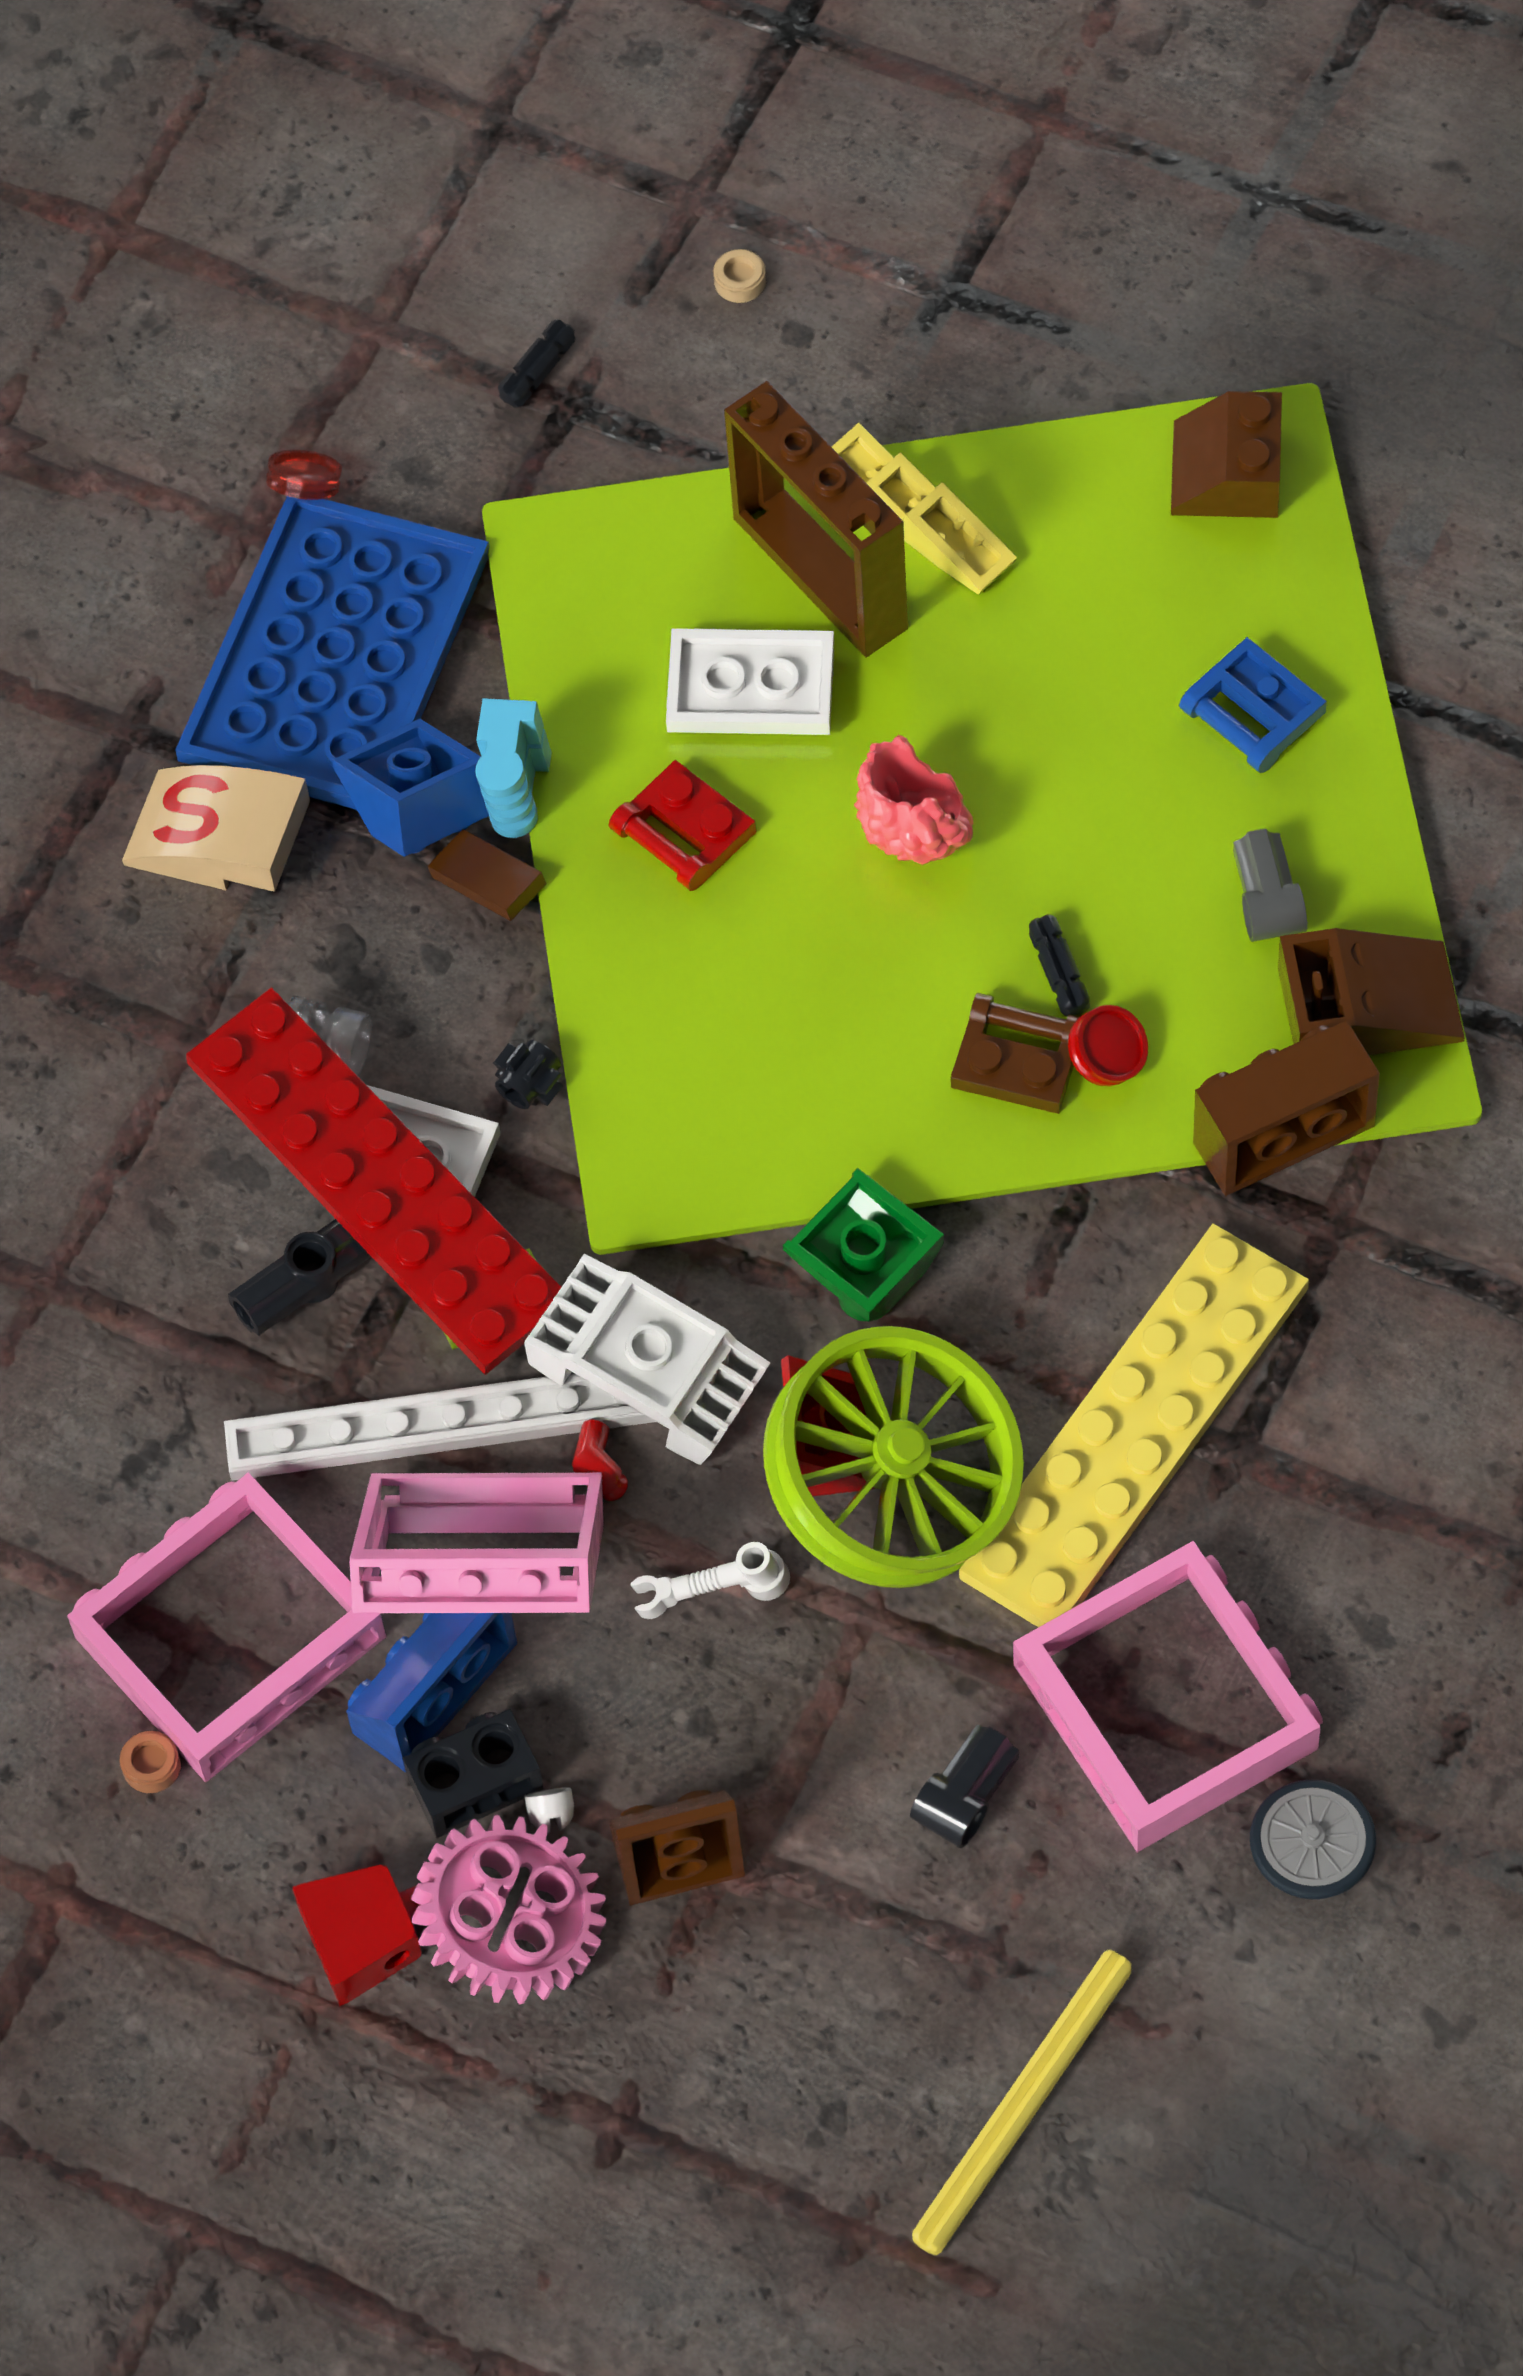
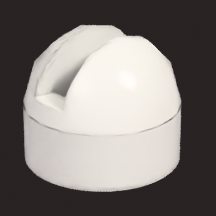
M571 1788L548 1789L525 1795L527 1814L530 1822L536 1829L545 1824L547 1825V1833H549L551 1818H556L560 1831L571 1822L574 1814Z

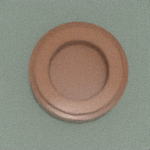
M145 1731L134 1735L125 1743L120 1754V1766L124 1778L132 1788L139 1792L157 1793L163 1791L175 1782L180 1773L181 1760L177 1747L167 1735L160 1732Z

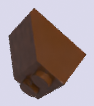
M1228 391L1174 420L1171 515L1278 518L1282 392Z

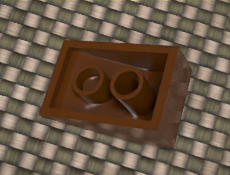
M708 1790L692 1791L681 1796L676 1803L656 1808L652 1805H638L626 1809L620 1814V1817L609 1819L612 1839L630 1906L745 1877L737 1810L734 1799L725 1790L711 1793Z

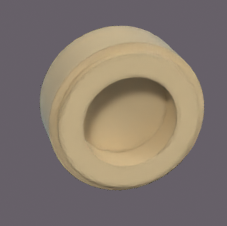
M743 249L732 250L723 254L714 265L715 288L724 299L743 303L757 298L763 292L766 285L765 265L763 260L754 252Z

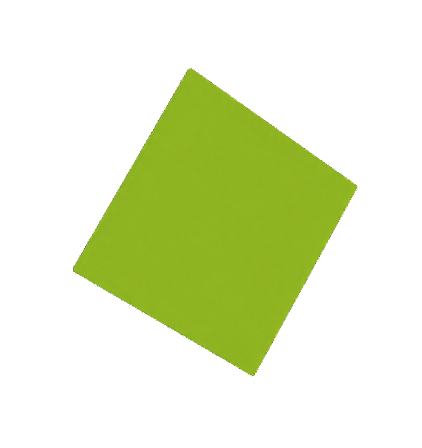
M1305 383L1250 391L1282 392L1278 518L1171 515L1174 420L1218 396L882 445L893 457L901 452L935 487L943 482L1017 559L978 595L941 570L904 541L908 629L867 658L861 654L733 519L729 468L495 501L483 506L482 516L486 541L489 542L488 557L509 699L537 701L544 725L543 729L546 731L552 752L549 772L535 771L532 795L537 808L538 820L535 827L529 832L534 868L542 872L546 885L538 892L589 1241L591 1250L594 1253L604 1255L805 1225L851 1179L852 1173L857 1168L910 1209L1206 1165L1193 1144L1195 1090L1200 1088L1204 1081L1217 1073L1228 1072L1230 1074L1250 1065L1259 1054L1267 1050L1278 1049L1280 1051L1293 1045L1278 972L1280 937L1252 942L1246 929L1242 906V893L1244 892L1233 853V842L1244 837L1249 831L1267 829L1272 833H1280L1293 884H1299L1303 894L1307 915V932L1339 928L1444 942L1322 397L1317 385ZM784 478V489L854 561V550ZM758 510L751 516L756 520L765 514L766 511ZM864 526L853 532L861 541L871 535ZM671 630L834 631L830 735L667 732L666 710ZM1246 637L1327 701L1326 713L1281 752L1272 767L1264 773H1259L1247 763V755L1199 716L1191 718L1179 707L1180 700L1185 692ZM1222 692L1213 698L1217 704L1262 739L1270 732ZM898 735L908 739L909 743L914 747L919 760L929 764L934 772L947 773L953 777L959 792L963 795V805L968 808L973 817V838L970 842L960 846L958 850L948 857L923 865L913 860L900 861L897 855H887L876 845L870 844L866 839L862 823L856 818L858 810L855 808L854 803L858 800L856 796L859 791L857 776L860 766L867 758V753L870 752V745L884 741L892 742ZM674 760L685 766L756 822V833L694 891H689L676 879L677 873L629 836L621 838L608 826L614 811L621 804L631 802ZM652 815L646 820L649 825L689 856L700 854ZM1047 914L1057 918L1063 932L1061 937L1066 939L1081 975L1079 979L1084 983L1090 996V1008L1085 1013L1103 1005L1122 1007L1131 1012L1140 1021L1148 1039V1056L1145 1065L1137 1075L1121 1084L1110 1087L1093 1084L1086 1080L1074 1067L1059 1114L951 1088L950 1079L967 1028L976 993L994 996L995 1003L1067 1019L1060 1011L1056 1001L1057 994L1051 989L1038 958L1040 953L1034 948L1029 936V923L1033 919L1041 918ZM1452 973L1451 978L1465 1037L1464 1042L1370 1055L1369 1057L1380 1073L1375 1127L1337 1145L1477 1124L1481 1120L1482 1106ZM1085 1013L1077 1014L1075 1016L1080 1017ZM991 1024L988 1025L986 1035L1058 1052L1061 1043L1058 1040Z

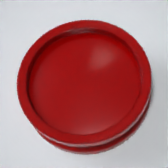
M1103 1005L1083 1014L1075 1021L1069 1033L1068 1050L1074 1067L1086 1080L1099 1086L1110 1087L1131 1079L1141 1071L1148 1056V1039L1142 1024L1131 1012L1119 1006Z

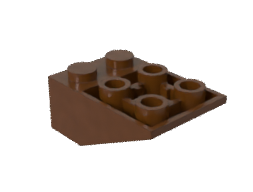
M1339 928L1280 936L1278 972L1293 1044L1300 1042L1309 1031L1319 1026L1332 1027L1345 1020L1348 1021L1369 1056L1464 1042L1465 1037L1443 941Z

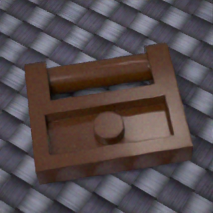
M976 993L967 1028L950 1077L951 1088L1059 1114L1074 1068L1068 1050L1069 1033L1079 1017L1068 1015L1067 1019L1053 1017L995 1003L994 996ZM991 1024L1058 1040L1061 1043L1058 1052L986 1035L988 1025Z

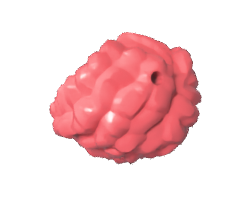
M902 735L896 736L892 742L884 741L870 745V752L867 753V758L860 766L857 776L859 791L856 794L858 800L854 803L855 808L858 810L856 818L862 823L866 839L870 844L876 845L887 855H897L900 861L913 860L923 865L948 857L958 850L960 846H964L973 838V817L968 808L963 805V795L959 792L950 774L936 773L929 764L919 760L914 747Z

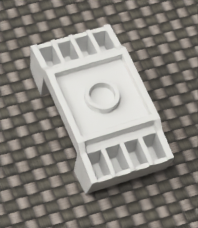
M583 1254L524 1342L528 1363L539 1372L561 1386L564 1385L572 1372L667 1427L669 1433L665 1447L699 1465L713 1452L770 1365L769 1361L737 1341L728 1329L634 1274L618 1271L586 1254Z

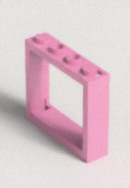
M249 1472L237 1482H228L219 1487L211 1496L209 1504L191 1518L184 1517L176 1521L167 1530L161 1542L147 1553L141 1552L128 1559L121 1567L118 1576L101 1589H92L85 1593L77 1601L73 1611L67 1615L75 1639L159 1732L167 1735L174 1742L178 1753L205 1782L209 1781L386 1638L381 1614L352 1613L351 1582ZM254 1511L348 1613L197 1733L104 1629Z
M371 1473L350 1555L352 1613H590L604 1526L602 1473ZM574 1485H588L587 1495H575ZM382 1486H399L400 1495H385L384 1500H381ZM389 1533H580L577 1548L386 1549ZM560 1566H574L573 1575L561 1576Z
M1194 1541L1013 1642V1665L1137 1853L1313 1753L1319 1747L1320 1724L1323 1723V1719L1316 1704L1308 1694L1304 1693L1299 1696L1288 1680L1291 1677V1672L1282 1654L1274 1646L1269 1649L1266 1648L1256 1633L1259 1631V1625L1252 1610L1243 1600L1237 1603L1234 1601L1225 1587L1228 1581L1221 1565L1213 1555L1204 1557ZM1189 1579L1288 1726L1155 1802L1148 1804L1051 1656Z

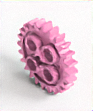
M494 1815L486 1832L476 1819H473L465 1831V1836L456 1829H452L446 1838L445 1846L436 1843L428 1857L430 1862H424L417 1875V1879L421 1883L417 1884L411 1900L420 1904V1906L417 1907L412 1917V1923L428 1926L424 1929L418 1942L420 1946H438V1950L431 1961L433 1966L442 1965L448 1961L454 1966L448 1980L449 1982L454 1983L464 1975L471 1978L470 1994L473 1996L485 1984L492 1987V1997L496 2003L500 2002L506 1989H512L517 2002L524 2004L531 1987H533L542 2000H545L550 1995L554 1984L566 1990L574 1978V1973L582 1975L591 1961L588 1956H594L602 1940L596 1935L601 1933L606 1924V1918L596 1913L600 1911L606 1899L605 1895L589 1893L599 1876L597 1873L580 1874L579 1869L586 1855L579 1853L568 1858L563 1853L567 1846L568 1838L564 1836L553 1844L546 1841L547 1825L542 1824L532 1835L526 1833L524 1817H518L512 1830H506L500 1816ZM481 1867L494 1868L503 1878H492L485 1874ZM526 1867L529 1869L530 1875L514 1908L512 1919L503 1934L498 1951H490L488 1943L504 1910L506 1899L514 1886L519 1869ZM536 1891L548 1892L555 1898L557 1903L544 1901L538 1896ZM460 1916H471L478 1920L482 1927H471L464 1923ZM515 1940L528 1941L535 1947L537 1952L523 1950Z

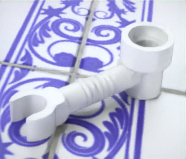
M750 1542L739 1549L736 1561L672 1579L670 1577L657 1579L650 1575H644L636 1578L630 1585L638 1594L651 1590L656 1591V1596L651 1602L635 1607V1610L642 1618L653 1619L662 1615L668 1607L675 1606L680 1600L738 1584L741 1587H745L750 1595L758 1600L769 1601L776 1599L787 1589L790 1582V1572L787 1565L776 1552L769 1550L762 1543Z

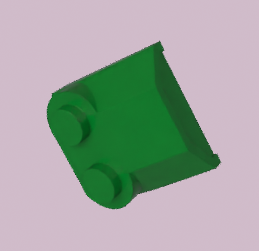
M857 1168L852 1173L851 1179L791 1241L788 1239L783 1244V1251L837 1296L842 1310L848 1316L859 1321L871 1322L886 1315L927 1272L944 1244V1234Z

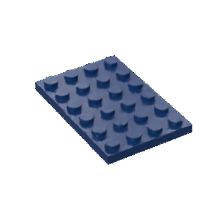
M289 490L175 751L178 761L194 766L251 768L305 778L309 797L356 809L334 770L333 759L422 718L489 558V542Z

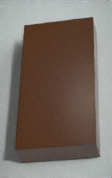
M464 829L427 866L432 878L509 921H512L546 885L542 872Z

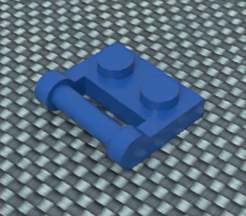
M1246 637L1185 692L1180 700L1179 707L1191 718L1199 716L1247 755V763L1259 773H1264L1272 767L1281 752L1326 713L1327 701ZM1222 692L1270 732L1262 739L1217 704L1213 698Z

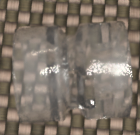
M293 995L287 1004L359 1077L364 1068L372 1039L373 1018L371 1014L338 1006L333 1012H329L326 1002Z

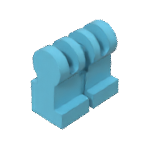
M482 699L476 739L481 757L477 762L475 772L492 827L498 834L507 838L522 837L535 827L538 820L537 808L532 795L535 771L549 772L552 752L546 731L543 729L544 725L537 701Z

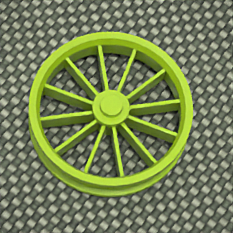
M894 1326L871 1327L845 1334L831 1341L820 1349L780 1391L770 1411L764 1434L763 1456L768 1487L776 1508L789 1530L822 1563L840 1574L870 1585L891 1588L916 1587L935 1582L956 1572L966 1560L987 1547L1000 1534L1016 1507L1021 1491L1024 1467L1023 1447L1015 1416L1002 1391L991 1376L964 1351L935 1335L920 1330ZM868 1358L899 1361L891 1419L869 1365ZM847 1363L867 1417L827 1382L821 1374L837 1365ZM914 1367L930 1374L947 1387L945 1392L917 1424L907 1420ZM806 1393L812 1396L853 1435L797 1421ZM954 1393L970 1412L978 1427L929 1440L923 1428ZM984 1439L990 1463V1472L931 1457V1453ZM796 1441L860 1457L861 1459L802 1475L797 1457ZM861 1473L866 1481L865 1485L832 1522L818 1506L807 1487ZM934 1478L989 1492L981 1519L979 1520ZM874 1487L880 1489L881 1493L872 1549L851 1538L838 1527ZM896 1496L899 1498L921 1556L908 1557L889 1554ZM921 1497L967 1539L956 1547L941 1552Z

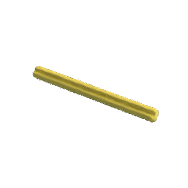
M1107 1950L1099 1958L914 2228L912 2233L913 2241L921 2249L932 2255H938L945 2248L1131 1975L1132 1964L1124 1956L1115 1951Z

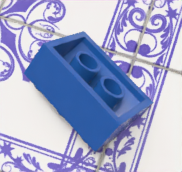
M424 1613L423 1623L410 1638L407 1636L400 1638L390 1649L385 1660L386 1665L372 1681L370 1679L364 1680L352 1693L348 1701V1709L346 1710L352 1733L406 1772L402 1757L411 1754L413 1748L422 1741L437 1737L517 1645L512 1613Z

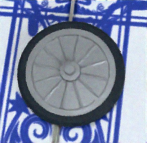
M1302 1780L1282 1786L1262 1802L1252 1820L1250 1848L1258 1869L1273 1886L1295 1897L1325 1899L1346 1892L1364 1877L1374 1859L1376 1831L1368 1810L1353 1793L1331 1782Z

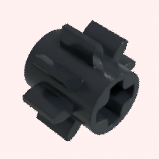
M528 1040L526 1044L520 1043L517 1048L508 1043L493 1062L498 1068V1071L495 1073V1076L498 1077V1080L495 1082L497 1091L503 1098L518 1108L528 1109L531 1104L536 1106L539 1101L548 1106L563 1087L558 1081L561 1073L558 1072V1069L561 1067L559 1058L552 1050L538 1041Z

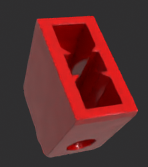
M376 1865L292 1887L298 1909L339 2006L352 2001L416 1961L422 1955L419 1940L413 1927L415 1924L412 1923V1917L417 1907L420 1906V1904L411 1900L417 1885L398 1892L387 1865Z

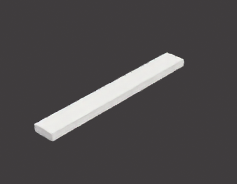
M571 1373L563 1386L546 1376L224 1421L229 1474L231 1481L239 1480L248 1472L253 1478L580 1433L583 1422L591 1419L604 1422L609 1428L656 1421L577 1374Z

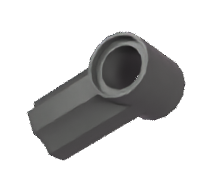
M1259 829L1249 831L1244 837L1234 841L1233 853L1244 892L1242 893V906L1250 940L1254 942L1307 932V915L1303 894L1299 884H1293L1280 833Z

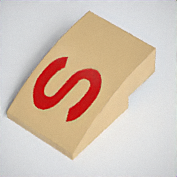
M197 765L160 769L156 774L122 859L123 865L226 890L229 881L275 892L310 803L305 778L277 772L230 766Z

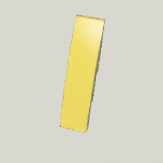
M859 422L832 446L846 463L903 520L904 541L979 595L1016 561L1017 557L943 482L935 487L901 452L893 457Z

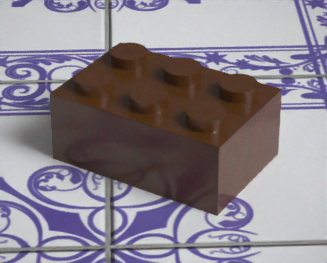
M1347 1020L1332 1027L1319 1026L1309 1031L1300 1042L1280 1051L1278 1049L1267 1050L1259 1054L1248 1066L1230 1074L1228 1072L1217 1073L1204 1081L1200 1088L1195 1090L1193 1144L1223 1194L1227 1196L1375 1127L1380 1073Z

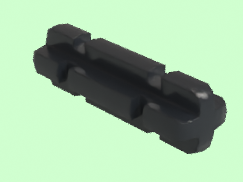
M555 319L549 323L542 332L544 339L537 338L513 367L516 373H508L498 385L499 397L503 402L508 403L514 408L523 406L532 395L529 389H536L560 361L558 354L564 355L574 344L575 331L569 324H565L560 319Z
M1047 914L1041 918H1035L1029 923V936L1034 948L1040 953L1038 958L1052 991L1057 994L1056 1001L1061 1013L1066 1017L1068 1015L1075 1016L1085 1013L1090 1008V996L1084 983L1079 979L1081 975L1066 939L1061 937L1063 932L1057 918Z

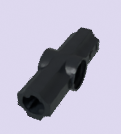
M335 1219L317 1232H303L294 1236L287 1243L282 1257L228 1294L229 1303L243 1325L251 1333L254 1332L260 1336L305 1303H318L328 1299L335 1292L338 1280L371 1256ZM307 1264L322 1265L321 1268L315 1271L301 1270Z

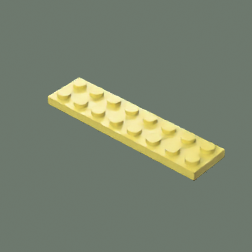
M1212 1223L1024 1480L1016 1507L1005 1527L987 1547L964 1562L959 1569V1579L1037 1627L1046 1624L1081 1604L1307 1292L1309 1279Z

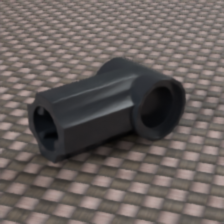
M976 1725L942 1774L934 1773L924 1784L913 1803L910 1818L960 1849L964 1848L980 1828L988 1811V1801L1019 1759V1750L1011 1744L1005 1735L992 1727Z

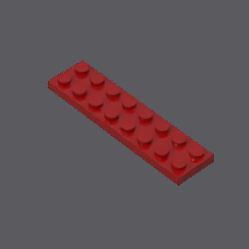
M272 987L186 1053L187 1064L484 1375H487L524 1344L541 1316L561 1289V1286Z

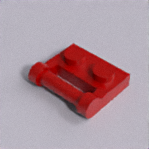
M674 760L631 802L621 804L612 814L608 825L621 838L629 836L677 873V881L689 891L699 888L756 833L755 820L677 760ZM652 815L700 854L689 856L649 825L646 820Z

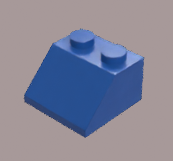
M422 719L415 720L333 759L334 770L371 836L403 857L424 850L426 846L453 833L460 832L462 829L465 830L471 824L489 816L475 772L477 762L481 756Z

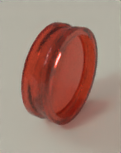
M284 450L272 454L268 459L269 471L266 475V483L272 490L282 495L297 499L319 500L330 498L340 490L339 478L342 474V467L338 461L330 456L308 450Z

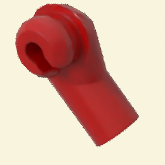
M586 1420L581 1426L572 1461V1469L574 1473H602L603 1499L606 1501L618 1500L626 1493L628 1480L622 1474L620 1466L605 1452L610 1428L599 1420Z

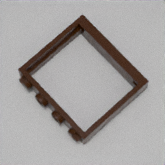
M765 381L724 409L733 519L861 654L867 658L908 629L904 522L768 381ZM784 478L854 550V561L784 489ZM758 510L766 511L765 514L756 520L751 516ZM862 526L871 533L863 541L853 533Z

